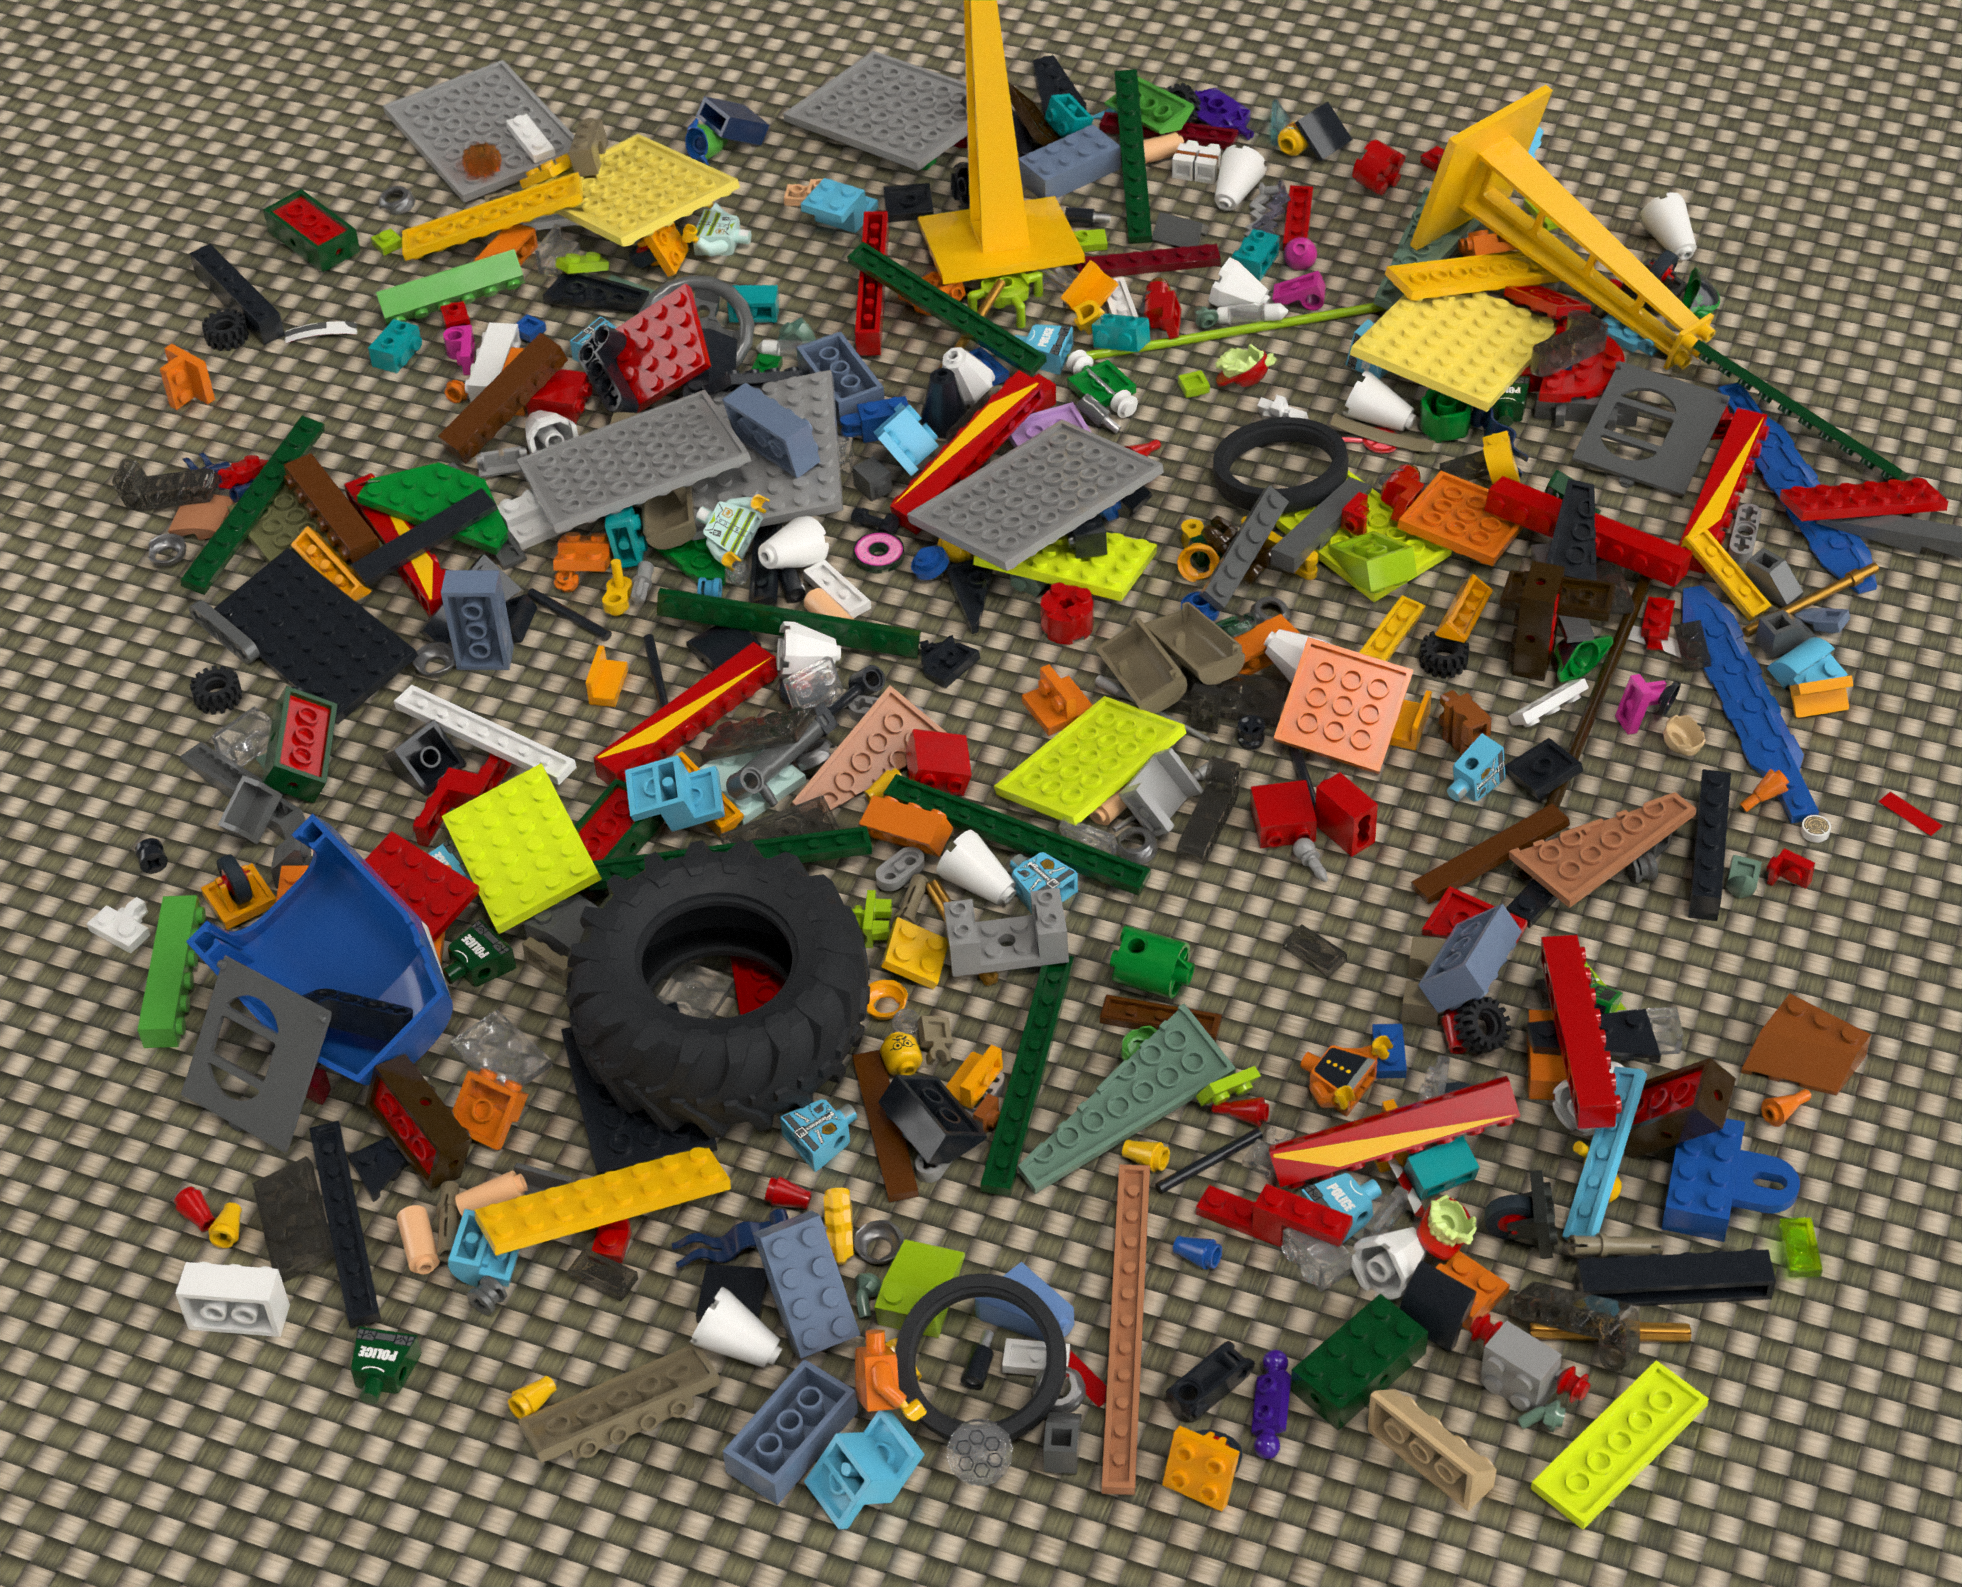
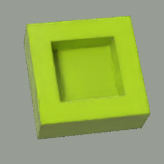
M391 228L371 237L372 245L383 256L402 248V238Z
M1202 370L1178 375V384L1186 398L1210 393V384Z

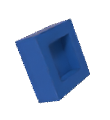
M528 314L516 323L518 324L520 338L531 342L540 332L543 334L547 330L545 322Z

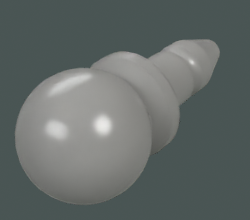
M1308 838L1298 839L1293 845L1294 855L1301 860L1304 866H1309L1316 877L1323 882H1327L1326 870L1318 860L1320 854L1316 851L1313 841Z

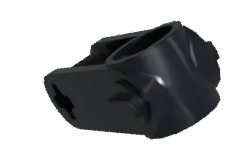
M1226 1341L1166 1390V1401L1171 1404L1173 1416L1177 1420L1186 1423L1198 1420L1250 1375L1255 1365L1254 1360L1241 1355L1235 1350V1345L1231 1341Z

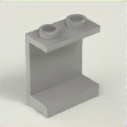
M1172 748L1154 753L1119 793V797L1143 828L1151 831L1156 837L1169 833L1175 826L1170 820L1173 814L1187 798L1199 795L1204 790L1197 782L1195 776L1190 773L1181 761L1179 755Z

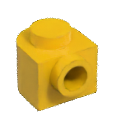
M1087 300L1074 307L1077 315L1074 318L1075 323L1080 331L1085 330L1088 335L1092 334V324L1103 314H1106L1094 300Z

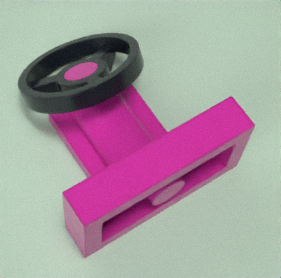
M1640 674L1630 675L1615 714L1616 719L1626 733L1635 734L1638 732L1648 706L1659 704L1660 707L1657 715L1664 717L1673 705L1679 693L1681 683L1674 681L1672 685L1666 687L1667 684L1664 680L1646 683Z

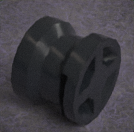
M1246 715L1239 719V732L1237 734L1239 745L1249 750L1260 748L1265 742L1264 720L1256 715Z
M148 838L142 840L135 847V854L139 859V866L143 872L148 874L162 871L168 864L163 845L158 839Z

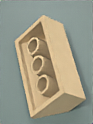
M1396 1389L1378 1390L1370 1395L1367 1431L1464 1509L1469 1511L1494 1487L1497 1469L1487 1457L1480 1456L1469 1448L1468 1444L1460 1436H1454L1445 1429L1436 1417L1426 1414L1417 1406L1412 1398L1403 1396Z

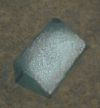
M1274 99L1272 101L1271 144L1279 146L1277 141L1278 135L1290 123V119L1279 101Z

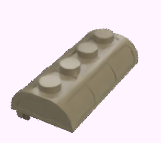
M692 485L677 488L667 495L653 497L641 504L643 533L646 536V541L652 547L663 550L683 545L695 536L696 523Z
M1190 602L1183 603L1182 610L1144 623L1165 651L1176 658L1204 684H1220L1236 676L1244 665L1245 654L1242 652V646Z
M1137 617L1130 621L1132 626L1102 643L1095 650L1141 710L1156 714L1182 698L1186 692L1187 681L1165 649L1143 621Z

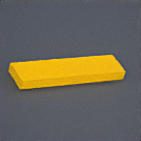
M1705 526L1683 539V544L1688 550L1693 551L1694 557L1749 622L1770 609L1772 605Z
M1401 595L1359 653L1388 662L1422 616L1426 606Z

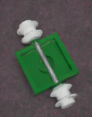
M1076 350L1068 356L1066 367L1074 375L1067 378V386L1081 399L1088 393L1104 407L1110 405L1111 409L1117 412V415L1121 418L1131 416L1136 411L1138 400L1136 397L1131 396L1136 393V384L1108 359L1093 366L1092 357L1088 356L1084 350Z

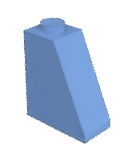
M1020 1262L1004 1275V1277L1013 1279L1030 1288L1048 1305L1055 1315L1064 1337L1071 1332L1074 1326V1307L1024 1263ZM975 1298L976 1317L979 1320L1045 1342L1036 1323L1019 1307L997 1298Z

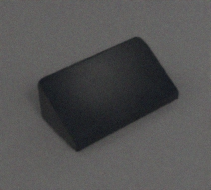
M527 594L506 601L514 643H521L537 610L536 604Z

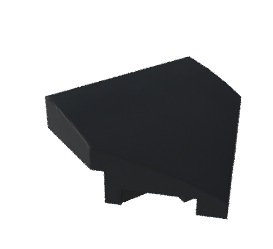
M953 635L937 643L931 642L929 644L928 640L920 641L921 660L925 678L944 688L951 685L981 659L979 650L961 643H955Z

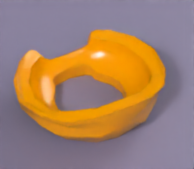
M1202 543L1189 545L1179 554L1177 559L1180 574L1190 582L1209 578L1219 563V556L1216 551L1209 545ZM1201 551L1209 556L1210 565L1208 571L1199 573L1192 566L1190 558L1193 553Z
M878 980L868 985L870 986V1002L867 1004V1013L871 1017L878 1020H890L901 1013L906 1005L908 993L900 983L894 980ZM886 997L894 999L899 1004V1007L894 1012L881 1013L874 1008V1004L880 998Z

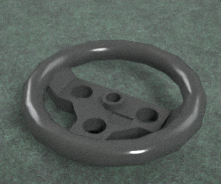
M687 275L667 281L648 296L639 313L684 284L689 285L692 290H696L694 300L697 312L700 310H708L710 312L706 318H699L701 327L710 328L736 338L737 367L742 364L753 344L755 322L748 302L732 285L713 276ZM720 297H723L734 308L740 324L739 330L731 331L721 327L716 318Z

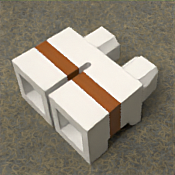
M1188 140L1186 144L1180 143L1172 158V178L1193 181L1195 176V182L1215 184L1221 160L1219 144L1211 143L1205 147L1199 146L1196 141Z

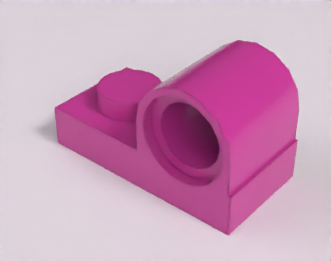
M1318 270L1274 284L1272 300L1274 303H1281L1282 305L1300 300L1304 308L1312 311L1318 310L1324 305L1326 285Z
M472 325L450 327L443 333L447 356L450 359L457 360L458 366H462L464 375H471L470 369L475 358V339Z

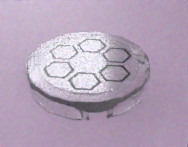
M975 1418L963 1422L953 1432L947 1445V1460L951 1470L960 1480L970 1485L986 1486L997 1482L1006 1474L1012 1462L1013 1445L1008 1433L989 1419Z

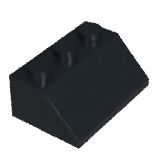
M702 328L711 367L684 384L683 398L702 391L701 386L724 377L725 372L736 370V338L710 328Z
M895 1075L878 1102L885 1110L886 1116L902 1131L903 1137L917 1149L920 1158L929 1164H949L987 1138L984 1131L937 1076Z

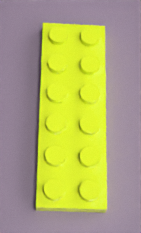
M1656 1360L1532 1481L1531 1490L1584 1530L1707 1407L1709 1398Z

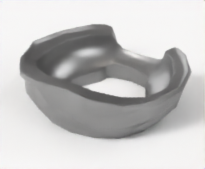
M393 186L386 189L379 199V208H386L392 215L404 214L410 211L415 204L412 192L402 186ZM391 193L403 194V197L391 203L385 201L387 195Z
M163 534L155 537L149 542L148 559L155 565L162 567L180 562L187 548L184 538L177 534ZM165 550H175L178 552L174 558L169 560L155 559L156 554Z
M1272 596L1259 599L1251 606L1248 614L1250 623H1255V626L1259 625L1265 620L1273 618L1263 614L1260 609L1261 606L1276 604L1280 607L1282 615L1288 621L1291 619L1286 603Z
M435 642L422 646L416 651L418 657L413 660V665L417 670L429 677H441L452 670L455 664L453 649L444 642ZM439 659L446 663L445 667L441 670L431 673L425 671V666L429 661Z
M826 739L817 740L797 757L796 764L799 770L813 768L828 760L831 756L829 749L836 747Z
M1143 827L1125 829L1117 836L1113 845L1121 858L1140 865L1151 861L1158 850L1155 836L1151 831ZM1137 833L1144 836L1145 843L1139 848L1125 849L1121 845V841L1130 834Z
M876 1220L863 1225L855 1233L853 1243L857 1253L866 1261L873 1264H887L895 1259L904 1241V1235L892 1222ZM879 1239L889 1242L892 1249L888 1255L881 1259H873L868 1256L867 1248L871 1242Z
M1066 1367L1065 1373L1069 1375L1071 1390L1066 1397L1057 1399L1050 1412L1072 1413L1081 1405L1086 1396V1386L1077 1370ZM1045 1368L1037 1374L1033 1381V1396L1041 1384Z

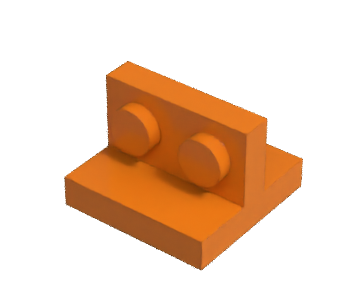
M172 343L165 347L168 363L160 368L170 407L178 410L194 397L206 404L214 401L215 397L206 362Z
M1050 664L1040 668L1039 688L1022 695L1023 705L1048 736L1062 731L1093 706L1069 675L1060 678Z

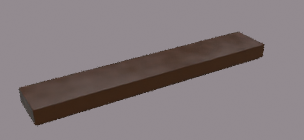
M1552 803L1411 882L1412 889L1429 905L1443 897L1449 886L1457 889L1509 860L1510 850L1519 848L1521 851L1532 847L1533 842L1541 839L1545 840L1570 826L1569 818Z
M880 1050L852 1055L888 1202L919 1197L917 1183L902 1131L886 1116L885 1110L878 1103L890 1084Z

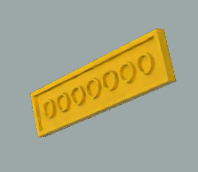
M578 172L402 230V254L405 261L417 260L426 254L441 252L447 247L456 244L462 245L471 239L486 237L492 232L507 230L513 225L522 222L528 223L537 217L552 215L558 210L567 207H576L579 203L583 202L581 177Z
M1520 250L1387 266L1385 276L1408 299L1414 301L1431 297L1439 298L1440 296L1447 295L1457 296L1471 292L1479 293L1480 291L1487 290L1497 291L1506 286L1539 285L1562 281Z
M696 1147L687 1152L667 1155L656 1160L638 1163L627 1168L609 1171L598 1176L580 1179L569 1184L551 1187L533 1194L522 1195L504 1202L490 1204L474 1210L475 1220L496 1256L730 1190L731 1183L730 1178L709 1148Z

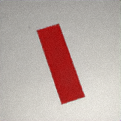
M1891 791L1878 801L1930 836L1943 827V825Z
M1070 1350L1068 1367L1080 1373L1086 1386V1395L1098 1407H1101L1106 1403L1107 1385Z

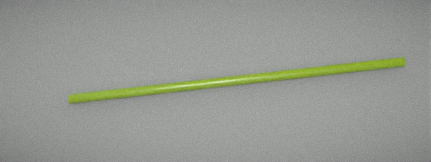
M1374 303L1286 317L1282 320L1263 321L1180 335L1174 339H1169L1168 337L1151 340L1139 352L1386 311V309ZM1098 349L1086 351V354L1091 356L1093 360L1139 352Z

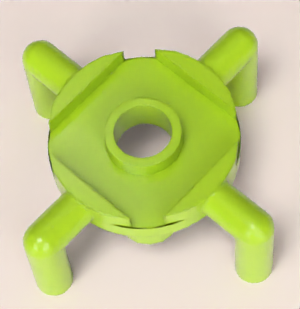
M1035 271L1028 274L1021 272L985 278L981 281V289L968 293V307L977 312V300L986 298L997 279H1002L1006 283V287L1003 288L993 306L995 308H1004L1006 305L1013 304L1016 308V326L1024 328L1026 326V312L1023 301H1026L1029 297V283L1033 282L1034 296L1042 297L1043 274L1041 271Z

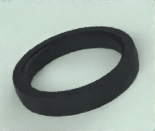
M1296 417L1270 418L1247 424L1225 437L1216 448L1213 457V475L1219 493L1231 504L1251 511L1265 488L1244 484L1237 480L1229 470L1233 462L1250 449L1276 442H1300L1316 446L1330 456L1332 462L1329 468L1318 478L1302 485L1275 489L1289 501L1282 513L1297 512L1321 504L1346 481L1349 465L1345 442L1334 429L1314 420Z
M968 1274L955 1277L927 1292L913 1306L905 1318L898 1335L895 1350L899 1389L907 1396L905 1401L909 1404L914 1399H918L926 1410V1414L919 1421L941 1438L956 1444L958 1441L967 1440L959 1442V1444L964 1446L971 1445L972 1447H985L984 1444L987 1437L994 1436L999 1440L1000 1445L1018 1439L1034 1429L1043 1421L1055 1405L1064 1383L1067 1364L1064 1336L1055 1315L1048 1305L1035 1292L1020 1282L994 1274ZM990 1297L1014 1304L1033 1319L1045 1341L1046 1367L1038 1390L1019 1411L1007 1418L991 1423H966L946 1416L927 1400L917 1380L916 1353L925 1329L940 1312L962 1300ZM980 1430V1431L983 1433V1435L985 1436V1438H984L982 1444H978V1445H973V1444H972V1442H973L974 1444L981 1443V1442H982V1439H983V1435H982L979 1431H977V1432H972V1434H971V1431ZM988 1438L986 1446H997L999 1442L995 1438Z

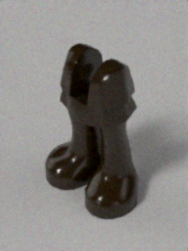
M1216 515L1211 520V525H1206L1203 528L1201 535L1207 544L1213 547L1216 553L1220 552L1224 555L1230 545L1229 543L1236 536L1238 527L1231 525V522ZM1273 547L1259 551L1242 578V581L1248 587L1271 564V549Z

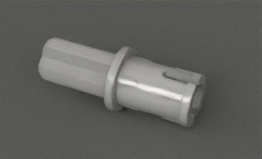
M641 561L638 564L636 575L631 581L633 588L630 599L635 601L637 605L640 602H645L648 590L652 587L651 577L654 566L648 561Z

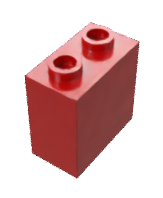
M566 369L557 371L547 381L546 385L526 404L528 416L530 413L539 410L553 412L573 421L576 425L580 415L584 412L585 405L591 397L593 390L592 383H589V377L586 372Z
M913 729L905 749L909 779L951 795L964 796L972 776L966 735Z
M1341 772L1320 782L1316 786L1315 815L1317 827L1351 857L1375 843L1378 804Z
M1306 780L1251 786L1250 810L1260 848L1294 845L1300 838H1308L1316 842L1317 819Z

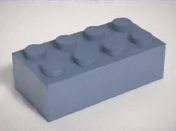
M1092 124L1018 158L1021 182L1039 198L1055 196L1057 199L1121 169V146Z
M841 331L796 347L799 370H809L810 374L831 370L834 381L836 420L840 426H842L840 418L843 415L857 413V404L885 400L884 387Z
M745 382L722 399L731 427L740 441L797 479L821 462L818 455L819 448L814 441L812 435L813 428L809 421L805 418L801 419L791 409L784 408L774 398L770 399L760 389L753 388Z
M446 570L441 596L457 670H510L514 645L499 570Z
M1503 903L1457 923L1418 984L1438 1013L1447 1009L1451 1011L1456 1010L1465 1001L1470 999L1479 1000L1489 992L1488 987L1491 982L1498 977L1497 972L1500 967L1507 962L1508 959L1506 957L1517 945L1516 941L1522 931Z
M811 1210L752 1233L794 1354L802 1359L860 1336L819 1214Z
M804 1359L722 1451L726 1473L778 1505L825 1451L835 1434L840 1433L858 1413L856 1390Z

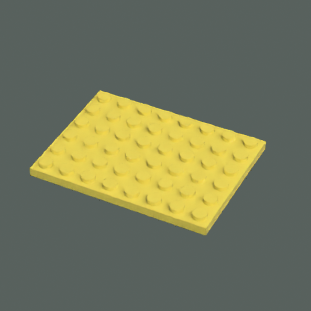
M636 134L606 149L605 154H599L602 163L599 173L581 177L583 202L573 208L567 207L558 210L556 213L622 247H627L642 237L652 235L661 227L670 226L675 220L693 214V211L709 206L713 201L721 197L731 195L732 191L740 188L738 179L640 134ZM573 167L533 186L574 173Z
M1484 291L1479 293H1463L1457 296L1447 295L1440 296L1439 298H1423L1417 301L1408 299L1404 294L1352 345L1350 355L1487 412L1523 373L1525 368L1554 339L1558 323L1549 317L1536 315L1527 308L1511 305L1507 300L1489 296Z

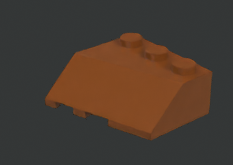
M1790 993L1761 1029L1741 1069V1073L1752 1075V1072L1769 1075V1080L1780 1082V1079L1798 1082L1802 1088L1837 1096L1865 1059L1871 1034Z

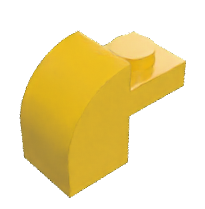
M1508 431L1482 437L1483 452L1492 483L1494 484L1502 476L1520 482Z

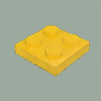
M568 153L555 158V163L551 159L540 164V170L536 167L525 172L527 177L519 180L522 189L550 179L573 167Z
M897 917L892 925L881 967L934 990L939 982L948 948L947 938Z

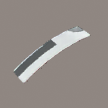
M345 321L322 322L296 327L285 331V343L325 334L356 335L357 323Z

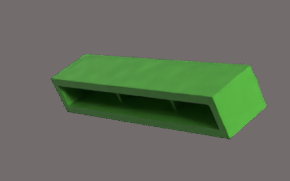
M512 249L376 292L388 326L393 319L403 322L413 318L422 319L427 317L429 313L441 312L440 306L461 301H464L466 305L482 296L492 297L498 291L505 289L514 290L519 288L521 284H524L525 281L515 250Z
M197 895L163 896L137 1029L144 1048L179 1047L181 1035H185L186 1021L184 1016L185 1012L190 1010L188 994L189 990H192L194 987L192 972L193 967L198 965V954L186 941L206 921L205 907L200 906Z

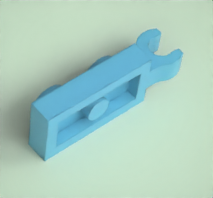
M1610 314L1594 325L1595 329L1605 333L1619 346L1631 352L1638 349L1652 357L1658 351V349L1652 347L1654 346L1652 340L1644 339Z

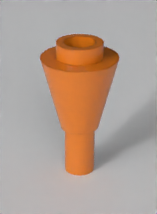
M1770 769L1753 790V793L1739 805L1747 813L1759 802H1764L1787 792L1788 788L1786 785L1789 783L1788 779L1780 770L1774 772Z
M1803 1089L1794 1095L1764 1099L1761 1104L1764 1120L1774 1127L1782 1126L1799 1105L1811 1099V1093L1809 1090Z

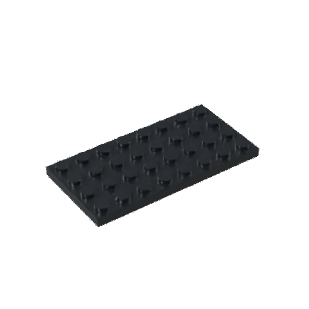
M289 548L285 549L214 608L254 642L260 653L258 654L259 659L292 687H300L306 693L337 703L335 718L337 724L418 657L416 650Z

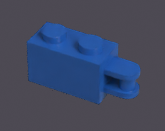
M906 396L857 404V413L846 414L840 418V424L843 426L841 428V435L846 438L861 436L863 443L879 441L873 431L896 412L894 408L900 403L905 407L909 405Z

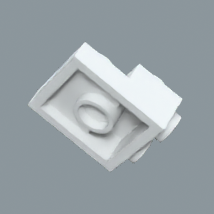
M532 489L524 491L522 496L513 500L504 499L497 506L508 532L521 550L564 533L559 532L556 534Z

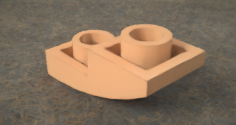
M810 179L809 186L788 184L784 196V206H801L803 200L823 179Z

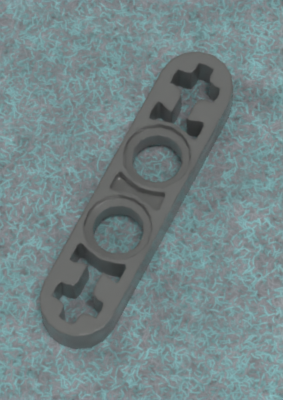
M200 599L189 606V612L195 622L245 664H250L259 658L258 654L260 653L254 642L204 600Z

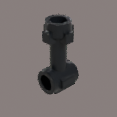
M856 507L851 514V522L855 523L856 526L861 527L868 524L877 527L878 533L893 535L896 534L900 527V519L892 513H888L882 519L870 515L869 509Z

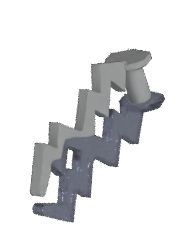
M1279 180L1278 185L1265 187L1263 182L1259 184L1260 194L1249 204V208L1253 209L1250 215L1256 221L1245 227L1248 231L1244 233L1245 237H1248L1253 229L1259 230L1257 228L1264 225L1260 228L1262 231L1276 235L1272 229L1279 226L1272 219L1285 213V209L1281 205L1291 200L1282 180ZM1274 195L1272 196L1274 201L1266 204L1271 211L1263 215L1262 213L1266 212L1267 209L1261 204L1269 200L1268 196Z

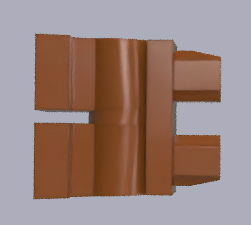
M1451 690L1440 696V704L1444 707V712L1439 716V724L1443 727L1442 739L1446 743L1451 742L1452 747L1460 752V757L1482 733L1487 737L1491 736L1492 718L1472 700L1469 693L1459 696L1454 690Z

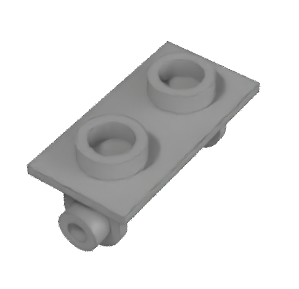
M521 446L503 449L504 456H499L498 450L480 452L481 455L476 456L480 478L521 472L517 459L527 455L526 447L521 448Z

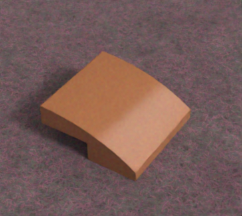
M200 494L186 496L183 498L168 532L180 536L194 533L199 540L212 538L229 515L227 507L235 503L229 496Z

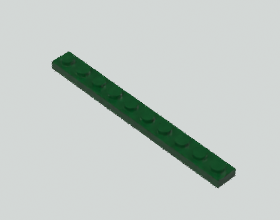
M1137 69L1114 71L1128 240L1129 244L1152 242V229Z
M862 242L847 256L848 263L1028 376L1032 377L1047 362L1045 354L865 242Z
M1698 340L1693 348L1699 352L1697 357L1708 365L1712 362L1719 365L1717 369L1728 378L1733 374L1739 378L1737 383L1748 391L1752 387L1758 390L1757 396L1769 404L1772 400L1779 404L1778 410L1789 417L1792 413L1800 418L1797 422L1807 429L1811 430L1812 427L1820 430L1818 435L1827 442L1831 443L1834 439L1841 444L1840 450L1851 457L1854 453L1861 457L1859 462L1869 469L1879 468L1882 470L1880 475L1886 480L1897 479L1906 481L1909 477L1899 467L1701 340Z
M303 415L300 417L183 575L181 587L202 595L207 593L285 486L283 476L286 475L284 464L309 453L325 431L324 423Z
M660 588L657 594V616L784 636V633L779 632L780 626L784 621L796 622L836 639V643L839 646L916 659L919 654L920 630Z
M898 774L894 776L883 793V798L890 796L906 805L911 802L927 811L932 809L939 810L947 816L946 819L952 826L964 831L973 830L980 837L1028 855L1035 856L1040 852H1044L1079 874L1138 896L1151 876V869Z
M867 826L749 841L753 842L764 858L769 859L787 852L796 855L801 863L872 854V844ZM736 843L708 847L712 852H727ZM687 849L659 852L658 854L664 861L685 856ZM649 854L593 861L602 879L590 885L589 891L608 888L606 882L614 874L628 880L644 871V857Z
M1069 956V962L1042 965L980 1183L981 1192L1011 1197L1018 1165L1023 1154L1072 975L1074 956Z

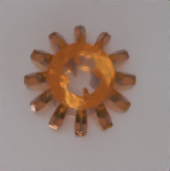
M488 142L484 144L478 143L477 145H469V149L463 150L462 164L469 176H475L476 179L480 177L486 178L489 175L495 176V172L500 171L502 158L495 145H489Z

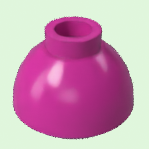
M1304 237L1292 239L1284 250L1285 262L1294 270L1301 271L1310 268L1317 259V249L1314 243Z

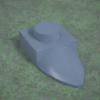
M1809 608L1793 614L1803 622L1813 625L1814 631H1823L1829 634L1840 633L1850 620L1848 609Z

